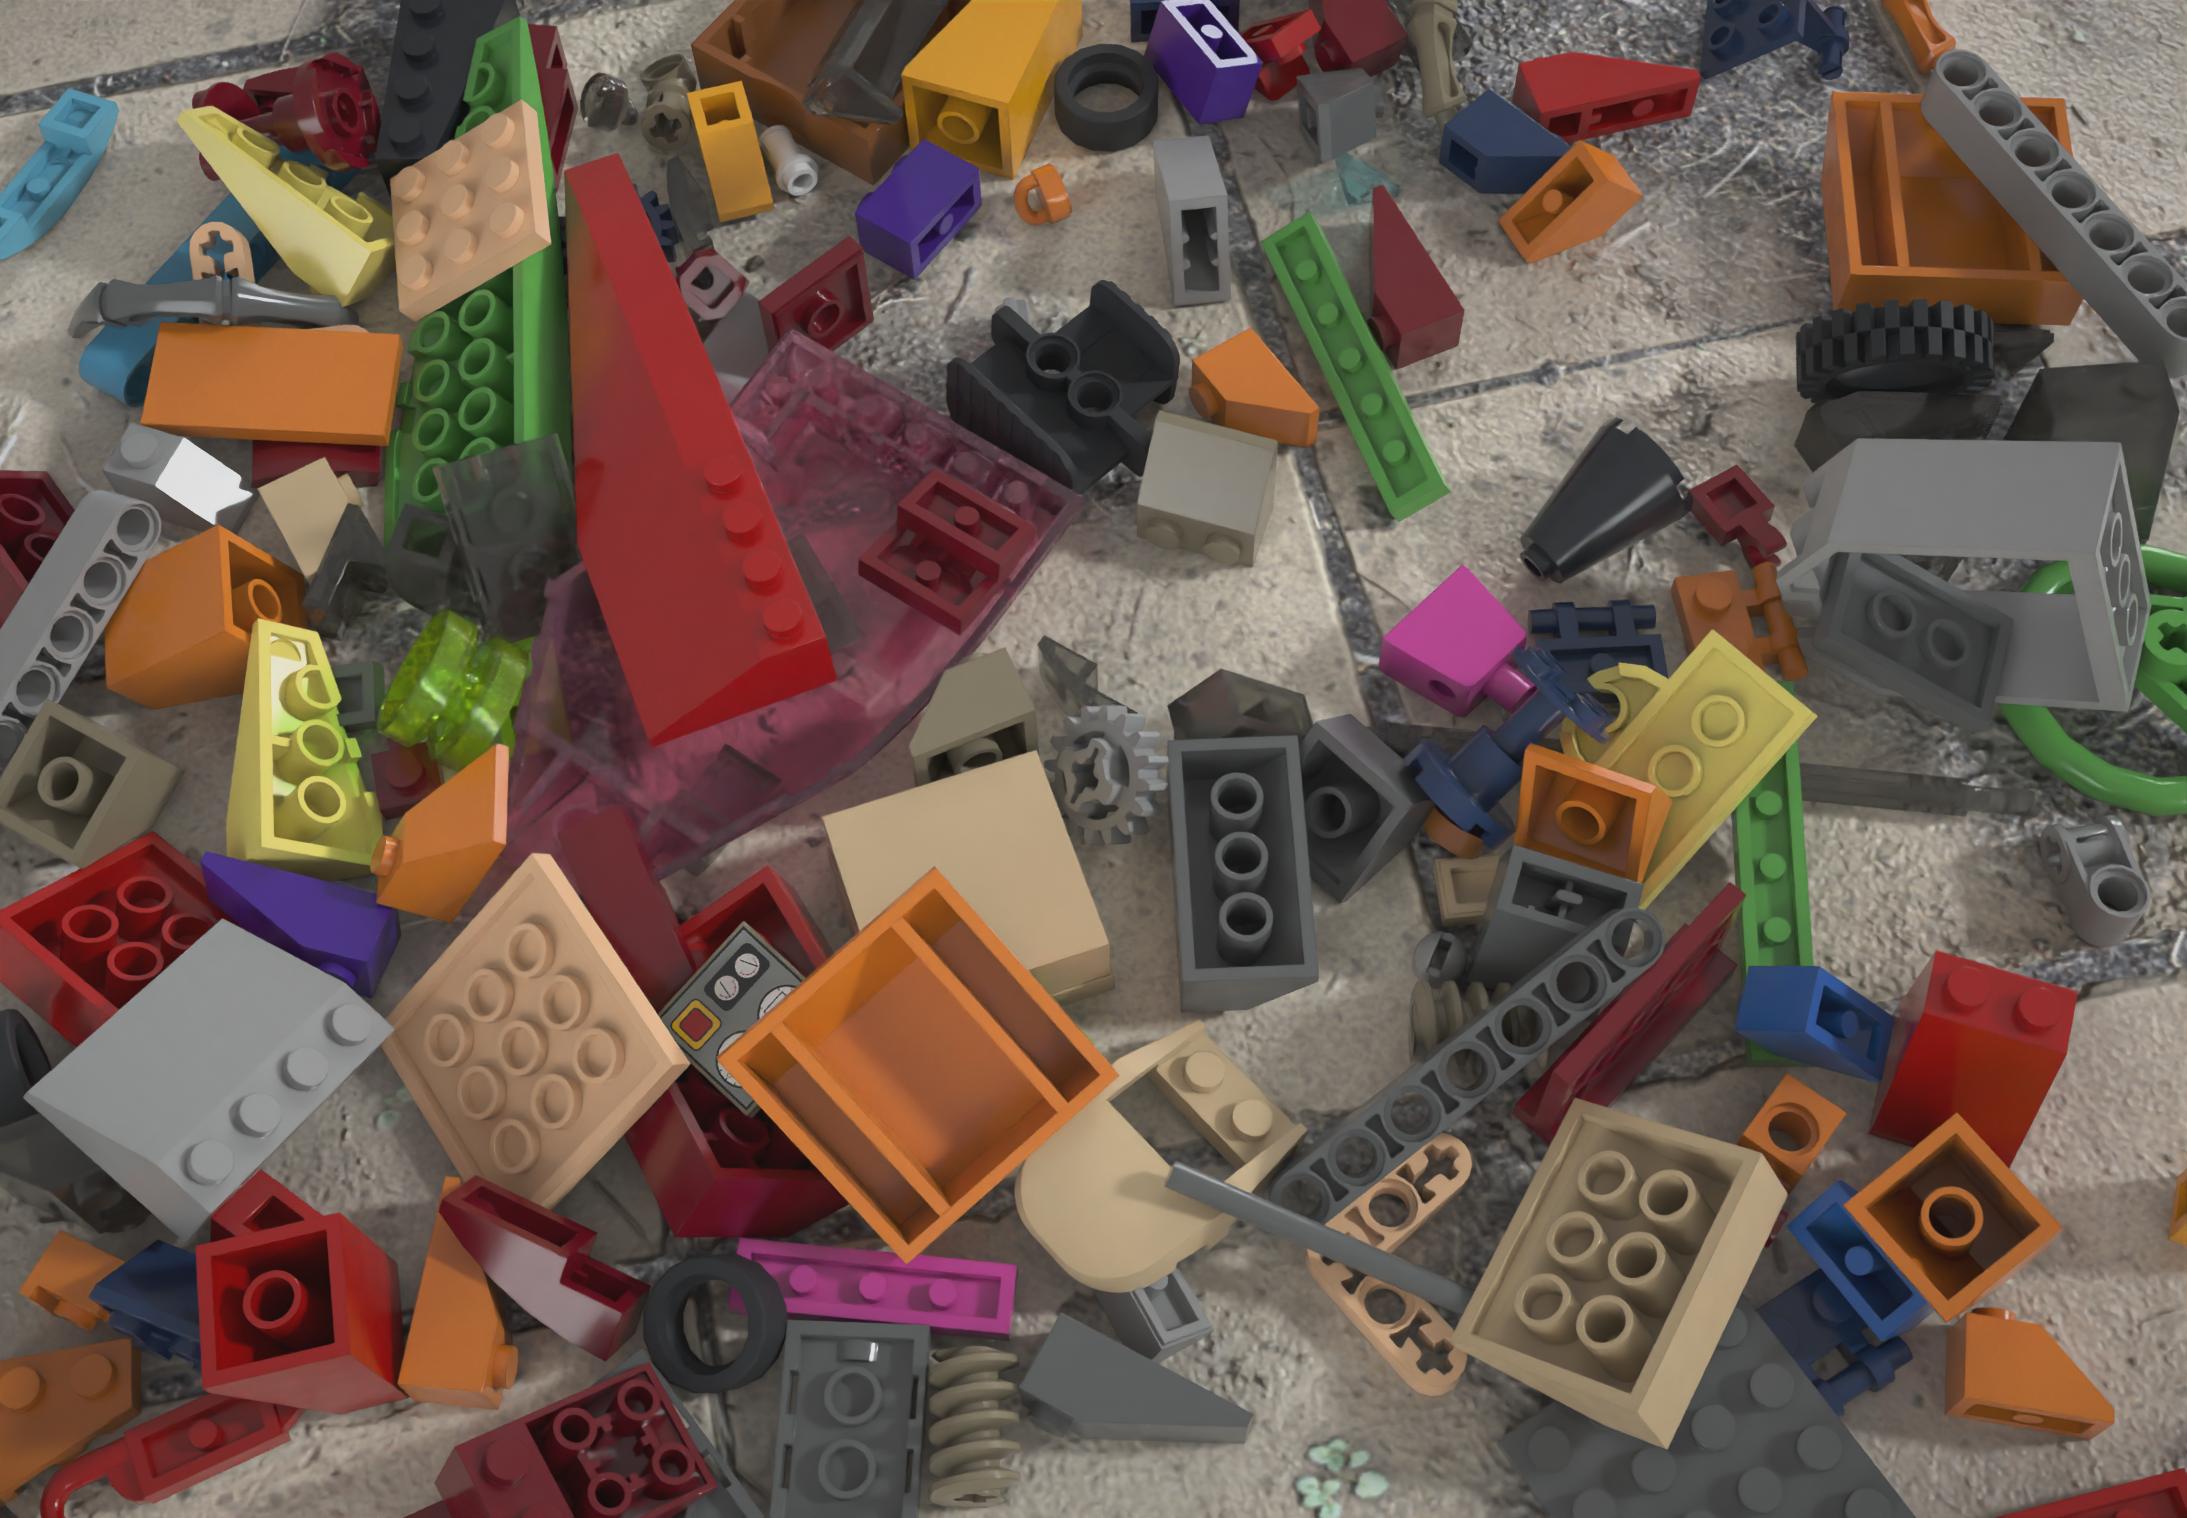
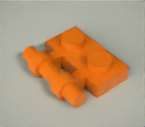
M1761 563L1752 569L1756 588L1741 590L1735 570L1674 578L1670 591L1689 655L1707 634L1714 629L1764 672V665L1779 663L1783 678L1787 681L1799 680L1808 674L1806 661L1796 638L1799 628L1794 626L1792 616L1787 615L1783 607L1782 596L1776 583L1778 571L1774 563ZM1765 616L1770 635L1755 638L1750 622L1751 617Z

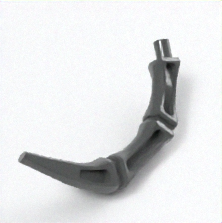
M215 275L207 279L160 285L134 284L112 279L109 284L99 282L76 309L67 331L72 338H81L89 331L101 325H110L121 329L126 328L128 324L140 327L156 318L198 317L213 324H220L222 320H230V324L235 326L247 322H274L295 326L300 329H313L346 324L358 325L359 317L355 310L342 307L340 301L334 295L297 294L264 288L240 277H234L231 281H222L221 276Z

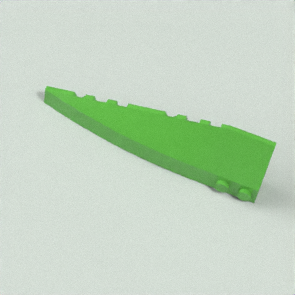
M521 16L476 39L463 98L471 107L462 125L457 126L454 140L482 124L490 116L500 113L521 99L537 112L551 245L425 316L419 323L416 331L411 332L407 350L409 354L415 357L410 382L400 383L395 405L403 410L399 430L390 432L389 445L385 449L383 551L391 556L526 541L573 521L568 320L560 223L537 69L528 23Z

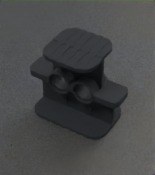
M1100 280L1091 288L1090 305L1055 333L1051 332L1040 335L1012 308L1003 306L992 315L991 337L995 345L972 363L956 357L947 364V379L945 383L946 403L950 417L955 425H958L963 434L969 440L971 439L978 449L985 452L993 463L998 464L1008 477H1012L1021 489L1028 492L1035 502L1037 501L1043 506L1042 508L1048 514L1063 522L1069 520L1075 514L1077 498L1121 462L1135 475L1143 476L1152 436L1132 417L1151 401L1164 405L1174 398L1179 378L1180 354L1172 339V335L1152 315H1148L1142 306L1138 303L1136 304L1115 283ZM1046 370H1056V371H1059V372H1061V373H1058V374H1049V373H1046V372H1043V371H1046ZM1085 408H1098L1102 412H1089Z

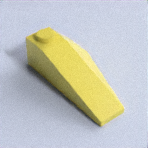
M214 106L180 112L176 120L293 274L310 285L309 289L313 295H334L338 298L342 307L368 299L396 269L392 211L363 192L359 193L355 201L329 186L325 181L329 173L314 164L308 167L299 162L282 159L278 156L280 147L276 142Z
M259 618L252 625L226 819L227 857L330 882L372 874L370 871L371 859L378 840L383 836L382 813L379 809L375 791L367 792L357 765V761L362 757L356 738L348 739L344 726H339L336 714H339L337 705L342 698L318 632Z

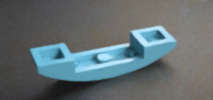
M68 88L38 123L45 141L0 194V260L8 258L33 244L51 229L71 207L90 180L108 145L119 113L116 102Z

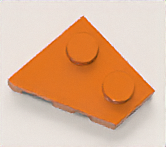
M131 1338L0 1360V1504L9 1503L18 1497L20 1493L17 1488L54 1464L61 1468L85 1452L95 1438L103 1434H112L141 1414V1350L130 1344Z

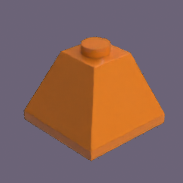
M496 743L406 812L390 837L381 836L374 849L370 865L371 873L378 875L376 903L450 924L453 923L506 846L509 747Z

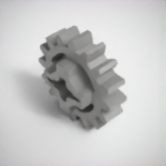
M1085 706L1081 708L1080 717H1066L1063 720L1067 736H1052L1050 742L1058 751L1056 759L1044 761V768L1055 773V781L1050 783L1053 795H1058L1060 802L1057 806L1062 818H1070L1067 825L1069 836H1084L1085 844L1087 845L1131 843V835H1143L1149 832L1145 816L1161 815L1163 809L1154 798L1156 792L1169 790V783L1164 779L1158 778V769L1168 764L1169 760L1168 756L1155 755L1153 748L1161 736L1158 731H1143L1146 720L1143 714H1128L1127 706ZM1108 812H1115L1111 816L1107 817Z

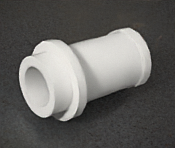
M775 125L766 129L759 137V140L763 142L759 143L761 153L767 158L776 172L775 181L779 188L794 196L804 195L811 191L818 180V166L813 157L803 154L793 139L791 132L784 125Z

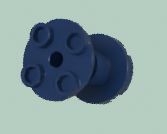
M1515 646L1510 651L1518 666L1539 689L1495 732L1486 725H1482L1453 755H1450L1433 741L1423 738L1404 757L1407 767H1412L1415 770L1419 767L1424 769L1415 780L1427 795L1467 833L1476 824L1483 828L1485 832L1480 836L1482 839L1481 843L1492 850H1497L1516 832V826L1499 801L1521 781L1525 749L1530 743L1538 745L1566 717L1599 743L1606 744L1610 740V736L1605 729L1614 721L1613 717L1590 694L1585 693L1581 696L1576 693L1574 695L1561 682L1568 674L1567 671L1551 654L1540 646L1536 650L1531 646L1526 650Z

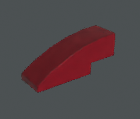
M528 24L547 127L555 191L557 192L578 111V104L567 69L568 64L557 26Z
M617 804L561 830L557 834L591 916L658 1014L698 970L667 892L656 878L637 827L622 807Z
M477 1175L442 1199L438 1212L466 1251L488 1276L523 1309L565 1340L606 1362L636 1333L651 1285L590 1257L598 1234L597 1232Z

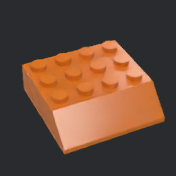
M1832 92L1829 103L1821 186L1833 311L1845 308L1856 312V305L1871 303L1874 308L1884 307V301L1899 300V306L1910 305L1913 299H1927L1928 306L1943 300L1952 301L1953 308L1967 304L1974 306V311L1983 310L1987 313V318H1992L1993 323L2070 326L2084 298L1925 119L1921 112L1920 104L1924 94ZM2019 97L2073 157L2064 98Z
M935 866L717 1056V1061L906 1265L1120 1076L1099 1049Z

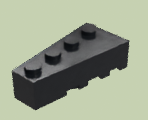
M401 0L375 157L390 198V178L397 175L404 168L414 165L439 150L447 142L454 140L457 126L462 125L471 107L463 98L476 39L520 16L516 0Z

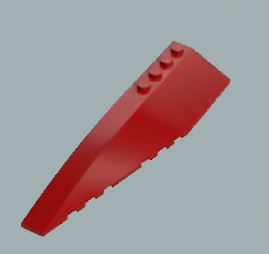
M615 153L564 170L577 545L652 748L837 681V676L826 635L714 368L619 153Z

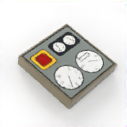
M743 921L658 1013V1016L688 1061L746 1116L753 1118L761 1107L717 1061V1056L805 980L806 977Z

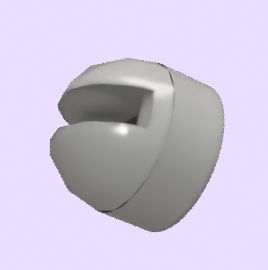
M1436 931L1426 935L1417 944L1412 962L1413 971L1418 980H1427L1430 987L1434 989H1441L1444 981H1455L1457 984L1465 972L1467 953L1459 938L1451 933ZM1438 947L1448 949L1441 971L1430 967Z

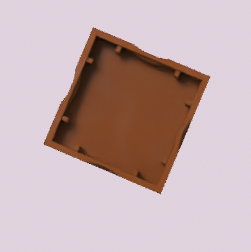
M734 0L691 43L700 89L703 90L742 81L754 120L768 128L775 125H784L789 129L797 144L874 186L910 147L901 78L905 66L971 0Z

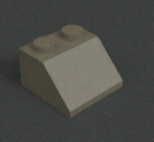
M1159 410L1155 419L1137 501V537L1147 539L1161 548L1173 549L1177 547L1204 554L1218 563H1238L1253 567L1273 510L1278 441Z
M1006 647L989 654L975 653L962 659L955 667L944 671L908 746L915 787L1037 750L1039 755L1036 710Z
M46 699L0 777V823L72 865L84 869L153 827L185 770L92 719Z

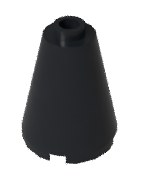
M1616 417L1604 423L1521 536L1520 541L1524 551L1520 553V559L1529 572L1540 581L1544 582L1550 578L1557 583H1562L1682 519L1692 510L1694 502L1692 494L1690 493L1682 500L1676 488L1684 480L1679 468L1666 452L1638 427H1635L1629 434H1626L1617 429L1622 423V419Z

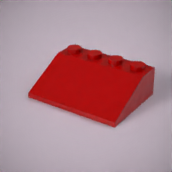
M152 831L102 857L86 868H81L0 910V983L77 1048L222 918L242 929L244 928L209 900L203 871L157 833Z

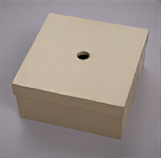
M1037 750L822 816L829 847L826 849L836 879L835 887L852 937L935 866L1060 1006L1115 989V975L1110 965V944Z

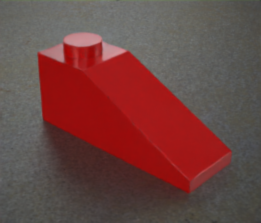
M1568 52L1549 57H1538L1531 61L1519 63L1512 102L1548 131L1558 134L1566 143H1572L1691 116L1701 76L1697 69Z

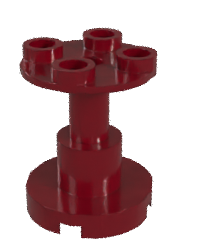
M338 53L316 56L302 63L298 67L293 82V94L278 98L274 103L272 112L262 114L259 107L242 88L229 82L215 83L208 89L196 92L192 98L193 109L214 106L276 142L278 146L284 145L293 153L299 154L312 150L326 167L336 172L345 173L368 167L372 163L367 160L369 154L377 151L381 126L377 102L371 89L361 91L356 80L352 77V75L361 73L352 61ZM200 152L199 162L204 174L212 181L221 180Z

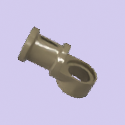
M673 54L650 64L640 75L641 81L648 92L645 116L641 122V131L643 137L651 146L659 147L664 151L678 150L687 143L688 135L692 128V115L687 93L694 92L697 85L696 78L684 55Z

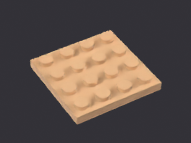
M540 853L530 854L385 1018L395 1030L381 1045L464 1182L477 1175L551 1211L690 1065V1062L552 856Z

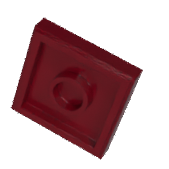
M851 236L846 237L758 301L773 374L785 385L796 380L874 321L863 247Z

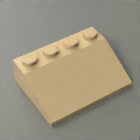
M1574 1098L1449 1341L1456 1348L1607 1427L1667 1450L1787 1199L1788 1193L1761 1152Z

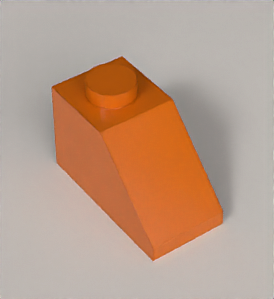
M1579 140L1498 221L1524 260L1534 263L1602 236L1643 195L1614 155Z
M1251 327L1192 359V383L1189 388V397L1201 417L1205 419L1210 417L1219 426L1277 440L1279 444L1307 448L1316 443L1320 408Z
M1980 1307L1971 1310V1313L1966 1312L1947 1331L1944 1415L2088 1440L2093 1439L2115 1423L2114 1407L2041 1324L2017 1321L2016 1314L2006 1309Z

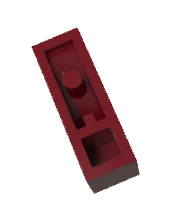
M1308 0L1309 9L1312 10L1321 27V30L1312 35L1317 63L1323 72L1363 68L1372 77L1397 64L1408 34L1385 0Z
M1384 184L1373 188L1369 220L1370 318L1367 322L1381 350H1385L1397 370L1457 347L1459 345L1465 310Z

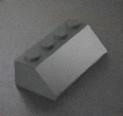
M1298 735L1168 740L1167 756L1169 763L1166 766V782L1169 783L1167 799L1181 1013L1249 1010L1318 982L1319 969Z

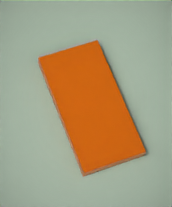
M160 322L141 425L176 436L388 446L403 343L400 334Z

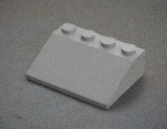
M222 918L27 1091L23 1098L186 1243L374 1054L395 1028L346 983Z

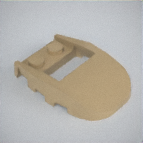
M1200 1019L1117 1059L1112 1066L1120 1076L1026 1158L1017 1172L1015 1202L1024 1225L1070 1276L1093 1289L1123 1293L1131 1292L1138 1288H1145L1175 1271L1179 1261L1204 1247L1209 1251L1228 1235L1230 1226L1237 1220L1233 1216L1164 1187L1171 1167L1109 1103L1141 1077L1146 1076L1234 1167L1236 1172L1224 1181L1261 1197L1269 1188L1274 1171L1288 1154L1295 1158L1302 1150L1308 1129L1301 1122L1295 1126L1204 1033L1206 1025Z

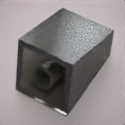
M2164 360L2040 368L2003 441L2121 442L2140 544H2146L2150 537L2180 413Z

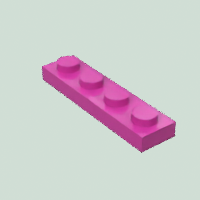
M739 1238L737 1254L760 1263L777 1281L787 1306V1319L929 1325L932 1331L931 1334L1010 1341L1018 1279L1017 1264L917 1255L906 1265L896 1253ZM731 1285L728 1302L729 1310L732 1314L748 1315L741 1295Z

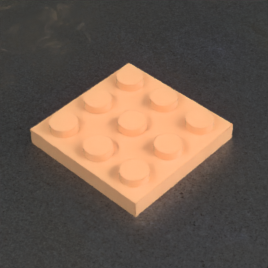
M522 99L500 113L490 116L482 124L457 139L447 142L439 150L414 165L404 168L397 175L390 178L399 311L414 322L551 245L537 112Z

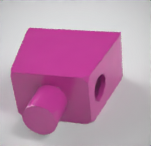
M1463 564L1390 630L1382 640L1378 669L1457 717L1468 716L1488 696L1512 715L1537 689L1535 684L1516 670L1518 664L1510 653L1515 646L1525 650L1528 638L1525 630Z

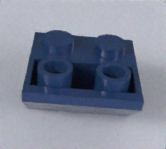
M157 1239L99 1281L88 1298L110 1314L105 1325L131 1338L130 1344L165 1361H170L174 1354L193 1363L192 1369L202 1375L196 1254Z

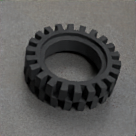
M1913 299L1911 304L1907 306H1899V300L1884 301V307L1874 308L1871 303L1856 305V312L1841 308L1832 311V317L1825 315L1817 316L1812 319L1813 324L1805 323L1800 327V332L1796 333L1797 392H1800V396L1804 399L1811 398V403L1817 405L1828 403L1830 408L1840 409L1850 404V410L1863 411L1868 406H1876V411H1890V406L1902 405L1903 410L1917 409V403L1921 402L1928 406H1936L1942 404V398L1957 401L1964 399L1965 393L1974 395L1981 392L1982 387H1988L1992 383V379L1995 378L1993 320L1991 317L1987 318L1985 311H1974V306L1967 304L1953 308L1952 301L1940 300L1936 304L1928 306L1927 299Z

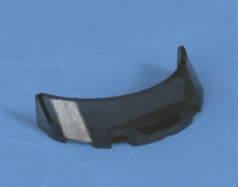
M858 0L817 64L807 84L810 90L802 98V105L811 114L887 126L899 122L903 115V110L892 100L901 80V74L949 0Z

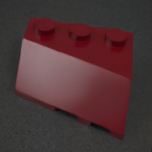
M691 1063L624 1134L674 1237L788 1238L850 1204L762 1108L753 1118L746 1116Z

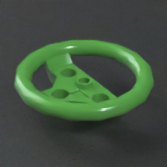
M2140 544L2147 583L2187 594V555L2147 544ZM2056 560L2037 569L2017 592L2075 594L2068 561ZM2149 594L2151 610L2134 686L2187 734V596L2180 598ZM2000 703L2003 717L2036 761L2089 798L2150 816L2187 814V775L2154 777L2108 764L2069 738L2045 706Z

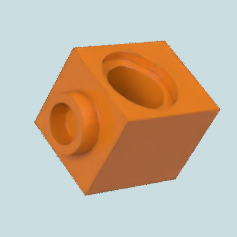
M1786 1073L1736 1145L1761 1152L1776 1176L1790 1184L1786 1191L1789 1196L1847 1113L1789 1073ZM1779 1130L1789 1134L1795 1140L1798 1151H1786L1776 1146L1770 1138L1769 1131Z

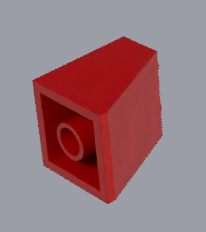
M1936 950L1893 1013L1895 1019L1882 1082H1878L1868 1134L1914 1148L1954 1114L1958 1113L2002 1162L2010 1168L2067 1055L2078 991Z
M340 1212L196 1246L203 1390L213 1394L339 1415L409 1398V1395L397 1384L405 1353L398 1264Z

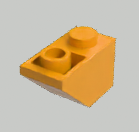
M742 81L687 93L694 128L719 221L724 222L775 210L755 125Z

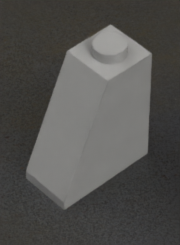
M1209 135L1153 141L1155 193L1174 306L1231 300L1228 199Z

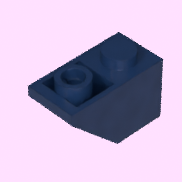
M1489 88L1444 125L1439 163L1480 194H1525L1572 147L1558 134L1551 133L1526 115L1518 105L1508 102Z

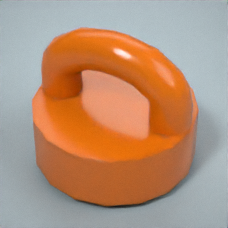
M1049 163L1032 170L1031 175L1024 177L1016 185L1013 194L1015 209L1020 218L1029 225L1038 226L1047 222L1053 224L1071 216V203L1064 183L1054 165ZM1035 189L1042 207L1041 210L1036 212L1030 208L1027 198L1029 191Z

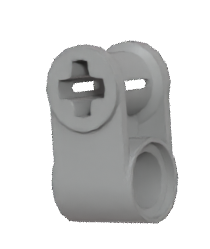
M2104 815L2097 818L2095 823L2069 829H2065L2059 824L2046 826L2040 837L2042 860L2047 873L2057 887L2070 918L2072 928L2081 939L2097 947H2112L2121 943L2145 912L2151 898L2149 885L2143 878L2132 853L2129 838L2122 822L2115 815ZM2102 901L2110 903L2118 911L2109 909L2102 903Z

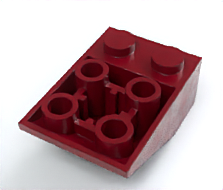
M649 1361L455 1446L434 1482L452 1518H671L712 1493L718 1487Z

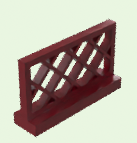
M1729 882L1690 925L1684 923L1665 944L1663 953L1655 964L1624 987L1515 1104L1512 1114L1550 1145L1574 1098L1611 1108L1734 974L1738 964L1721 952L1720 948L1746 894Z

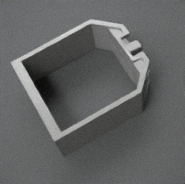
M1857 438L1806 477L1803 490L1809 507L1813 509L1792 524L1790 537L1797 557L1781 568L1776 578V583L1782 596L1781 601L1787 615L1819 620L1837 552L2068 561L2075 594L1961 589L2014 619L1994 703L2129 712L2151 610V601L2121 442ZM1799 627L1796 638L1803 656L1877 695L1904 697L1813 647L1812 642L1816 628Z

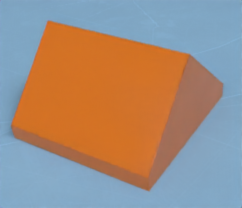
M1530 743L1525 749L1513 845L1642 883L1673 800L1655 785Z

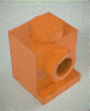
M59 1229L18 1292L45 1312L55 1317L58 1315L68 1322L88 1332H92L97 1322L105 1325L110 1314L88 1297L99 1281L126 1262Z

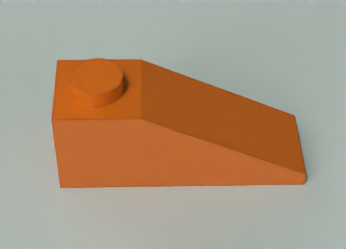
M445 1176L438 1210L442 1199L463 1184L459 1177ZM437 1210L397 1384L416 1402L499 1410L503 1389H511L518 1368V1349L512 1345L513 1338L499 1286L466 1251Z

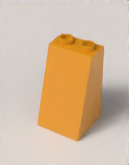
M971 0L905 66L901 74L910 151L912 152L923 139H926L979 168V171L1014 180L1054 97L1055 74L1063 61L1075 53L1083 37L1081 0Z

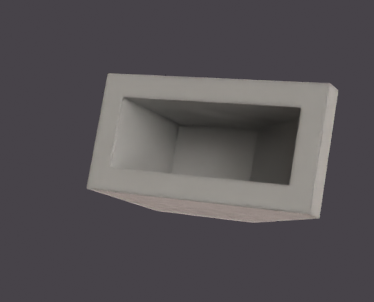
M132 422L102 468V472L116 493L153 505L163 521L204 532L219 524L232 533L237 534L260 495L257 488H251L250 482L187 439Z

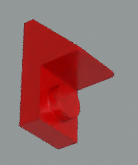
M1311 9L1256 22L1239 33L1263 62L1254 89L1270 101L1280 99L1297 86L1296 76L1310 74V69L1302 56V53L1307 49L1304 41L1321 30Z

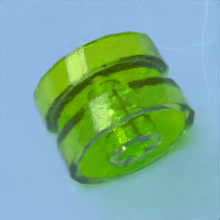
M447 607L438 611L412 644L387 690L376 723L378 733L405 747L415 745L428 736L427 752L430 759L456 773L460 772L486 751L506 720L518 696L527 671L528 653L526 650L498 635L478 645V628L474 622Z

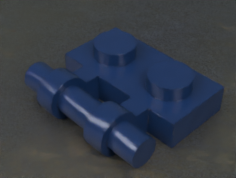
M1629 599L1609 600L1607 606L1575 608L1574 602H1554L1552 609L1528 611L1529 634L1553 633L1554 639H1536L1534 649L1536 650L1539 646L1542 647L1563 666L1568 674L1561 682L1574 695L1578 693L1583 696L1585 693H1588L1600 704L1620 703L1615 694L1601 693L1594 689L1587 680L1588 677L1596 672L1618 666L1619 663L1646 666L1668 678L1661 634L1636 635L1635 631L1636 629L1655 628L1656 610L1654 604L1631 605ZM1608 631L1609 636L1580 637L1579 632Z
M1821 1268L1756 1309L1757 1313L1839 1418L1844 1415L1845 1404L1868 1389L1874 1393L1880 1391L1895 1381L1896 1370L1913 1359L1909 1346L1899 1336L1890 1338L1877 1347L1869 1344L1861 1333L1869 1326ZM1837 1348L1849 1366L1825 1381L1817 1376L1811 1365Z

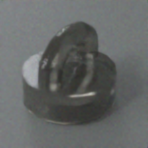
M598 72L586 82L581 93L580 112L584 123L588 127L611 132L617 129L620 124L632 126L637 123L639 118L638 110L628 97L626 83L620 77Z

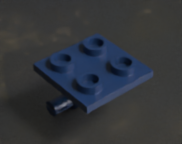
M1707 0L1700 74L1705 80L1797 41L1817 51L1820 55L1818 74H1822L1821 77L1823 79H1837L1843 71V55L1849 50L1850 36L1845 31L1847 12L1840 6H1830L1823 12L1813 0Z

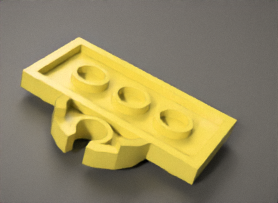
M1714 629L1707 634L1669 679L1646 666L1619 663L1618 666L1598 671L1587 678L1594 689L1601 693L1615 694L1620 702V713L1617 719L1605 729L1610 736V740L1606 744L1596 741L1568 717L1563 720L1562 731L1558 732L1565 755L1655 785L1673 800L1642 881L1644 887L1638 906L1640 909L1645 910L1818 717Z

